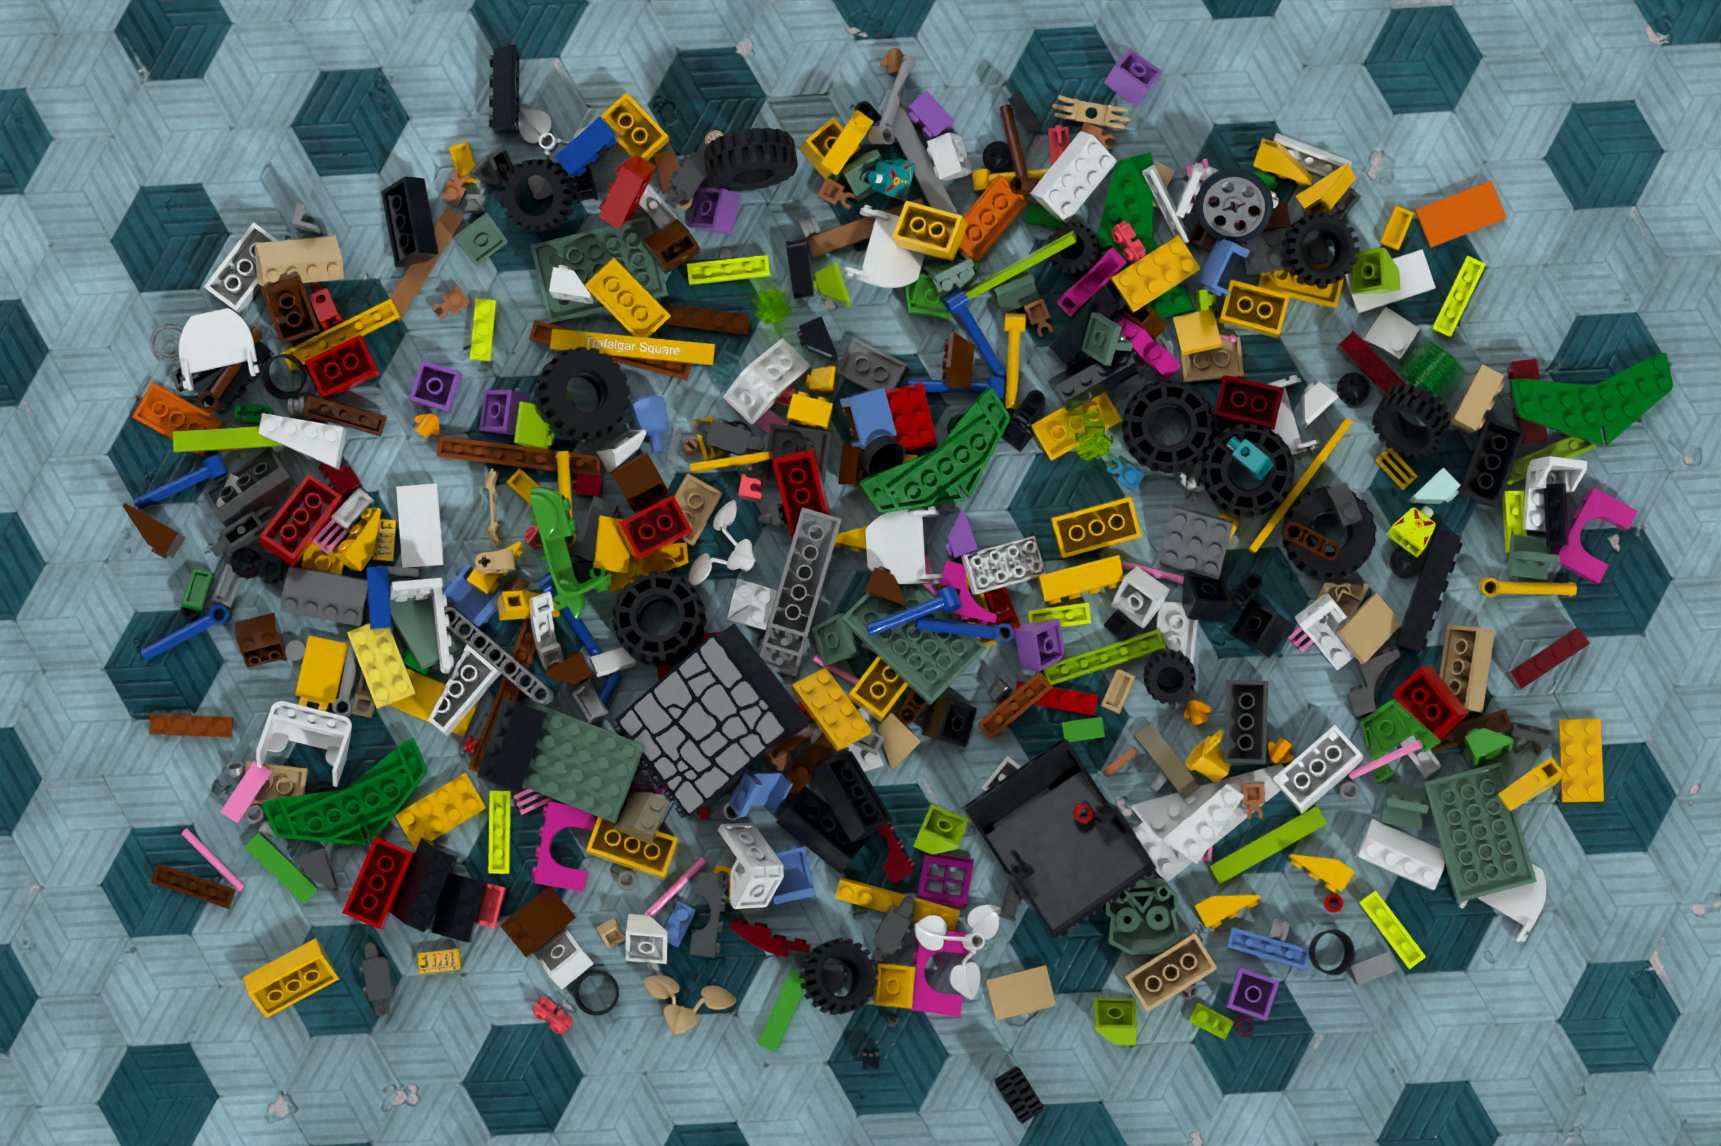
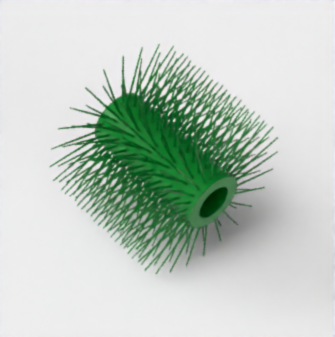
M1428 339V350L1422 345L1420 349L1423 351V354L1421 355L1417 352L1419 357L1417 356L1418 362L1410 356L1414 363L1413 369L1409 362L1408 364L1405 363L1408 370L1406 371L1401 366L1404 371L1402 375L1406 382L1413 384V388H1417L1418 385L1423 386V391L1427 392L1429 389L1433 392V397H1440L1441 395L1446 402L1444 397L1449 394L1451 395L1449 392L1451 390L1450 383L1456 388L1454 383L1457 384L1455 382L1456 377L1460 380V376L1462 379L1463 377L1460 375V372L1465 373V371L1448 351L1442 349L1433 340L1430 341Z

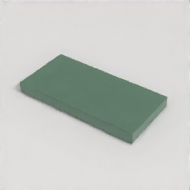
M407 598V601L395 602V599L390 600L391 618L420 668L423 670L439 662L434 610L430 600H416V598ZM451 638V647H448L449 654L454 655L458 653L459 649Z

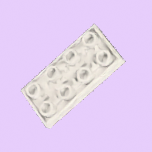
M1423 249L1392 259L1399 269V291L1354 295L1352 294L1351 273L1345 274L1357 314L1435 289L1436 287Z
M438 484L396 487L402 568L444 565Z
M1035 536L961 556L973 595L1032 580L1046 574Z

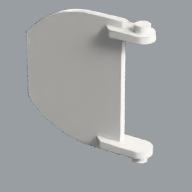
M864 205V208L860 209V214L875 219L861 271L844 267L845 277L849 279L856 277L858 281L882 288L903 287L918 280L925 254L896 245L892 236L900 217L876 209L871 210V206Z
M229 308L191 316L187 321L179 341L181 370L183 378L186 379V381H183L184 389L194 390L192 373L248 361L252 377L260 372L258 364L255 365L257 357L252 333L245 321L237 313Z
M1292 375L1289 377V381L1282 379L1268 383V385L1284 388L1275 430L1271 431L1280 435L1283 438L1282 440L1289 446L1291 454L1295 455L1307 451V447H1310V450L1317 449V444H1320L1319 439L1303 444L1301 442L1285 388L1301 382V378H1298L1297 375ZM1235 422L1236 425H1240V424L1248 425V424H1244V423Z
M928 507L926 511L925 508L888 512L876 518L865 530L867 568L872 572L874 567H885L891 570L890 573L895 576L897 583L902 585L928 584L929 581H932L933 584H940L943 574L926 575L922 517L939 516V511L936 510V507Z
M1534 864L1532 866L1537 882L1478 897L1479 900L1523 925L1515 939L1517 942L1526 941L1528 935L1525 933L1526 931L1530 932L1545 903V876L1543 870ZM1468 900L1459 902V907L1463 909Z

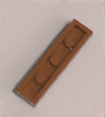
M1040 671L1037 672L979 721L977 725L991 740L1053 686Z
M150 714L149 734L233 738L234 717Z

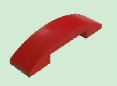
M1002 587L985 592L993 614L997 615L996 622L998 626L1009 624L1015 634V630L1020 628L1021 625L1006 588ZM1000 628L1003 638L1008 637V632Z

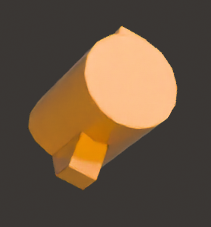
M427 412L414 417L413 420L418 423L414 429L415 432L428 439L431 433L436 436L439 434V419L436 415Z
M1200 699L1191 700L1187 704L1183 717L1184 720L1191 718L1193 726L1209 721L1206 713L1212 712L1211 706Z
M1279 738L1276 744L1272 741H1269L1267 744L1269 760L1272 763L1282 764L1293 760L1294 756L1289 753L1293 745L1283 738Z

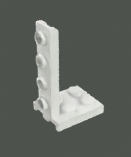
M1195 162L1177 205V216L1184 218L1185 213H1190L1194 200L1192 198L1193 194H1198L1201 181H1205L1212 174L1218 172L1217 169L1212 167L1206 169L1203 168V165ZM1225 182L1222 188L1232 191L1234 185L1231 182ZM1246 186L1242 192L1245 196H1252L1254 189ZM1270 191L1273 199V208L1278 205L1279 198L1276 197V193Z
M442 578L392 582L389 594L390 600L395 599V602L407 601V598L425 600L428 599V596H432L440 671L442 673H449L451 667H454L453 654H449L448 648L451 647V635L447 634L446 627H449V616L444 613V607L447 606L446 594H442Z

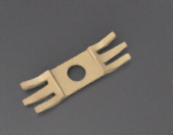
M1061 95L1058 96V100L1073 104V107L1057 104L1052 106L1056 110L1068 114L1072 113L1071 115L1055 113L1057 118L1086 122L1112 129H1125V125L1110 123V121L1130 122L1131 119L1111 114V112H1128L1129 108L1101 105ZM1088 108H1095L1097 110V116L1094 119H1089L1086 116L1085 112Z
M491 469L484 488L489 490L491 525L486 530L491 543L495 548H498L496 543L503 545L498 535L500 524L497 522L495 495H498L499 492L495 485L499 478V473Z

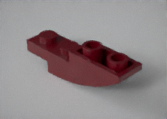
M735 918V922H730L729 924L744 940L766 952L783 957L788 956L789 950L809 953L810 944H806L807 940L795 938L794 941L786 940L787 936L774 934V938L770 937L771 929L767 928L768 924L756 922L755 926L747 925V920Z

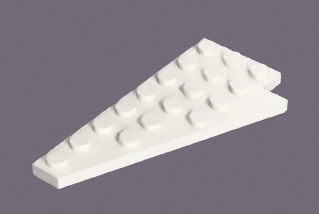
M1277 764L1220 780L1217 783L1213 782L1202 785L1185 799L1177 792L1132 805L1131 809L1142 821L1141 824L1133 829V832L1157 867L1155 871L1162 880L1167 883L1192 863L1162 842L1163 838L1225 784L1230 785L1243 794V784L1264 783L1266 803L1281 791L1273 778L1284 769V766ZM1244 798L1237 805L1209 848L1247 818V811L1250 809V805H1244Z

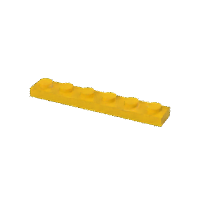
M389 299L282 352V354L295 356L303 365H306L305 360L358 335L363 337L401 318L393 300ZM284 358L290 371L298 369L294 362Z
M840 877L835 899L885 913L889 906L895 904L900 906L903 898L907 897L904 894ZM914 897L915 904L912 910L914 914L912 920L919 922L926 916L936 915L945 921L947 930L955 931L960 910Z

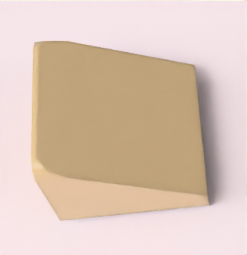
M615 918L597 927L598 933L608 950L626 940Z

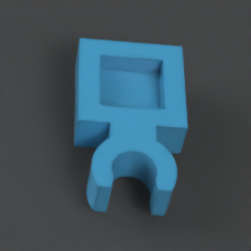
M1114 458L1113 462L1118 467L1116 470L1108 467L1107 472L1112 475H1119L1116 481L1134 492L1145 474L1129 463L1124 468L1120 460Z

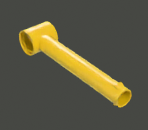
M1050 168L1027 170L1028 177H1034L1039 182ZM989 169L972 171L974 193H983L999 174L1011 184L1013 177H1015V172L990 174Z
M1005 313L1004 331H1008L1006 409H1017L1021 332H1025L1026 314Z
M558 451L555 458H557L559 492L569 499L571 504L569 512L571 518H573L569 457L571 456L569 451ZM576 532L574 535H572L573 541L570 544H567V548L572 547L574 545L577 537Z
M1485 577L1479 581L1478 591L1482 595L1489 597L1496 596L1498 593L1568 595V597L1576 595L1577 585L1571 581L1569 583L1497 581L1496 579ZM1490 581L1493 584V590L1487 593L1484 587Z

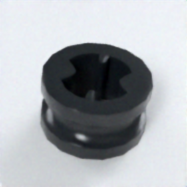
M181 607L182 616L188 620L198 618L201 611L196 610L195 614L191 613L188 616L186 608Z

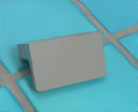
M297 203L292 224L300 231L321 236L322 231L318 226L309 223L310 210L305 205Z

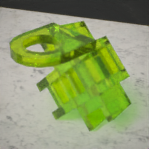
M774 285L769 293L760 289L758 297L752 301L754 305L759 307L754 316L765 322V325L785 321V316L791 309V307L782 303L786 293L778 291Z
M1092 411L1084 415L1085 432L1081 435L1078 432L1075 433L1076 441L1079 443L1075 450L1086 462L1093 457L1099 459L1110 451L1109 446L1113 444V436H1105L1103 416L1098 412ZM1088 417H1097L1099 421L1091 422L1088 420Z

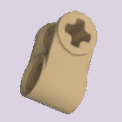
M513 549L483 552L478 554L475 559L476 569L481 574L509 573L516 570ZM486 559L487 567H483L481 564L482 560Z

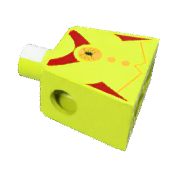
M1424 506L1421 511L1411 508L1393 524L1386 535L1417 558L1425 549L1435 529L1436 524L1430 519L1434 514L1433 510L1427 506Z

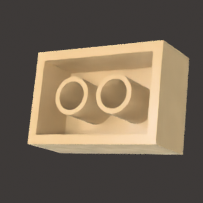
M1482 364L1475 371L1450 419V425L1469 435L1481 429L1486 420L1483 418V415L1487 414L1495 403V400L1492 399L1493 396L1500 393L1504 386L1502 381L1504 375Z

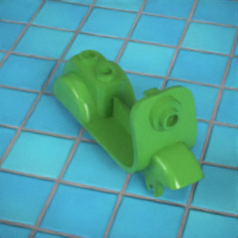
M533 487L531 488L530 499L534 511L529 514V517L535 516L536 520L531 521L530 524L538 525L546 555L540 557L539 560H547L548 567L543 568L542 571L550 570L552 580L559 594L552 599L553 602L558 601L560 603L554 606V609L560 610L568 606L575 619H579L586 605L584 593L596 589L597 593L609 590L608 586L612 585L611 578L613 575L612 573L606 575V568L603 566L600 567V576H597L594 569H591L590 576L592 579L582 584L577 582L565 537L574 535V530L577 529L574 518L570 516V501L563 494L551 488Z

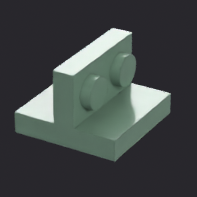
M873 149L847 164L840 171L858 202L876 192L872 189V183L869 182L868 175L871 171L876 170L879 161H883L877 149Z
M488 213L481 215L453 237L475 266L508 243Z
M961 249L958 250L954 262L939 259L924 266L927 274L932 278L940 297L977 280L972 268L974 266L972 259Z
M1029 269L992 288L1003 315L1041 299L1035 286L1034 276L1032 273L1030 274Z
M1092 312L1081 351L1104 365H1111L1115 350L1131 351L1133 343L1127 340L1125 335L1120 334L1122 329L1120 325L1098 312Z
M1511 534L1507 575L1547 580L1548 568L1551 567V564H1559L1560 555L1550 554L1551 546H1546V538Z
M844 613L837 614L811 628L824 667L840 660L860 656L853 632L841 620Z
M1387 782L1380 822L1421 831L1424 815L1428 813L1429 805H1426L1427 799L1424 789Z

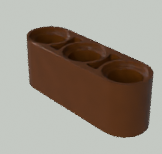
M1291 522L1283 529L1282 533L1286 541L1324 561H1333L1340 554V547L1336 542L1297 522ZM1289 527L1297 529V537L1293 538L1288 535L1287 530ZM1311 536L1316 539L1315 547L1307 545V537ZM1326 546L1334 548L1335 554L1333 557L1325 554Z
M914 689L899 710V719L906 725L912 724L927 704L925 700L923 703H916L913 700L914 694L917 693ZM906 709L911 710L914 714L913 718L909 721L902 718V712Z

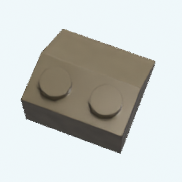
M631 792L614 825V829L651 845L668 812L670 801L653 793Z

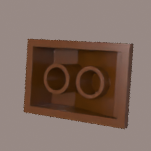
M300 275L261 288L281 344L320 331L317 317Z
M124 503L123 508L149 546L153 547L151 551L165 559L167 556L174 558L185 536Z
M549 886L501 924L500 927L524 956L528 958L576 917L551 886Z

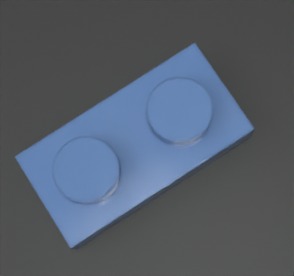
M679 901L677 902L664 928L668 932V943L679 947L697 910Z

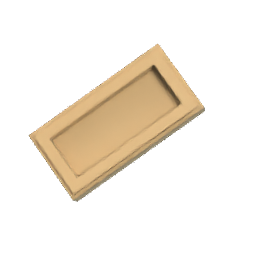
M1117 668L1100 706L1120 714L1136 676Z

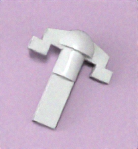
M1200 460L1196 463L1189 481L1185 480L1187 476L1183 473L1179 476L1182 478L1180 483L1188 491L1200 492L1201 489L1205 490L1203 484L1200 483L1199 487L1196 485L1202 472L1203 462Z

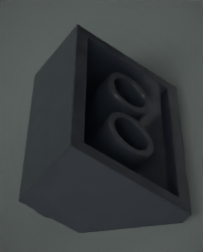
M451 873L438 905L431 932L472 943L487 882Z

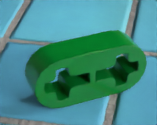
M240 404L235 408L234 415L241 423L260 424L261 416L256 415V413H262L266 409L270 415H274V411L268 405ZM243 408H246V411L252 412V415H246L245 419H243L239 412H243Z

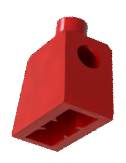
M321 282L313 284L310 287L313 294L309 296V299L325 331L345 322L328 288H324Z

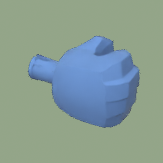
M639 395L629 403V411L633 417V422L629 423V427L632 430L645 429V437H649L651 453L654 455L664 452L661 435L669 432L664 398L655 395Z

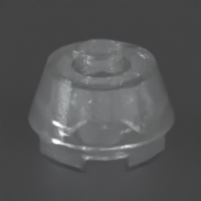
M165 324L158 327L152 333L149 346L151 353L157 360L167 364L180 362L179 341L183 328L175 324Z

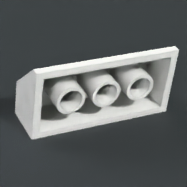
M1334 725L1278 773L1273 780L1287 799L1302 814L1363 762V755Z
M1371 819L1355 856L1429 890H1435L1445 865L1441 849L1374 819Z

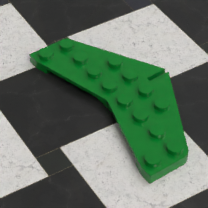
M1151 152L1126 158L1115 164L1097 234L1101 249L1113 246L1125 260L1122 248L1114 241L1110 231L1123 221H1126L1127 224L1129 223L1136 234L1131 241L1134 242L1139 239L1146 249V255L1159 248L1152 237L1153 194L1142 174L1143 170L1154 165ZM1109 250L1100 252L1099 259H1101ZM1126 260V264L1118 271V273L1131 266L1132 264L1130 263V261ZM1181 283L1146 304L1160 318L1193 310L1191 300Z
M1667 353L1656 354L1595 386L1523 378L1509 381L1515 412L1519 418L1601 447L1604 446V442L1605 446L1610 444L1673 388Z
M989 387L980 394L935 451L868 476L859 482V485L874 508L881 513L964 502L966 500L957 485H960L965 495L970 499L1009 423L1010 415L994 389Z
M415 738L403 742L347 789L275 798L265 801L261 805L274 834L279 838L368 846L361 828H365L372 844L374 838L379 836L427 773V766Z

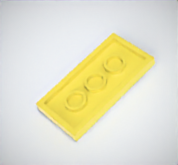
M369 623L347 632L377 709L416 694L390 628L371 630Z

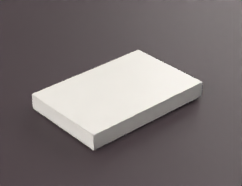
M1164 601L1157 611L1155 630L1160 629L1166 646V649L1163 650L1170 652L1171 649L1175 650L1176 653L1180 651L1193 664L1198 620L1187 619L1182 603ZM1162 650L1154 652L1152 654V658L1154 657L1155 653H1162Z

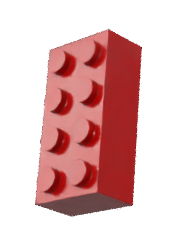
M815 448L775 456L773 459L792 540L802 507L831 516Z
M308 473L260 535V545L294 567L312 544L314 537L326 526L332 515L342 505V496Z
M375 837L342 913L378 929H383L415 852L380 837Z

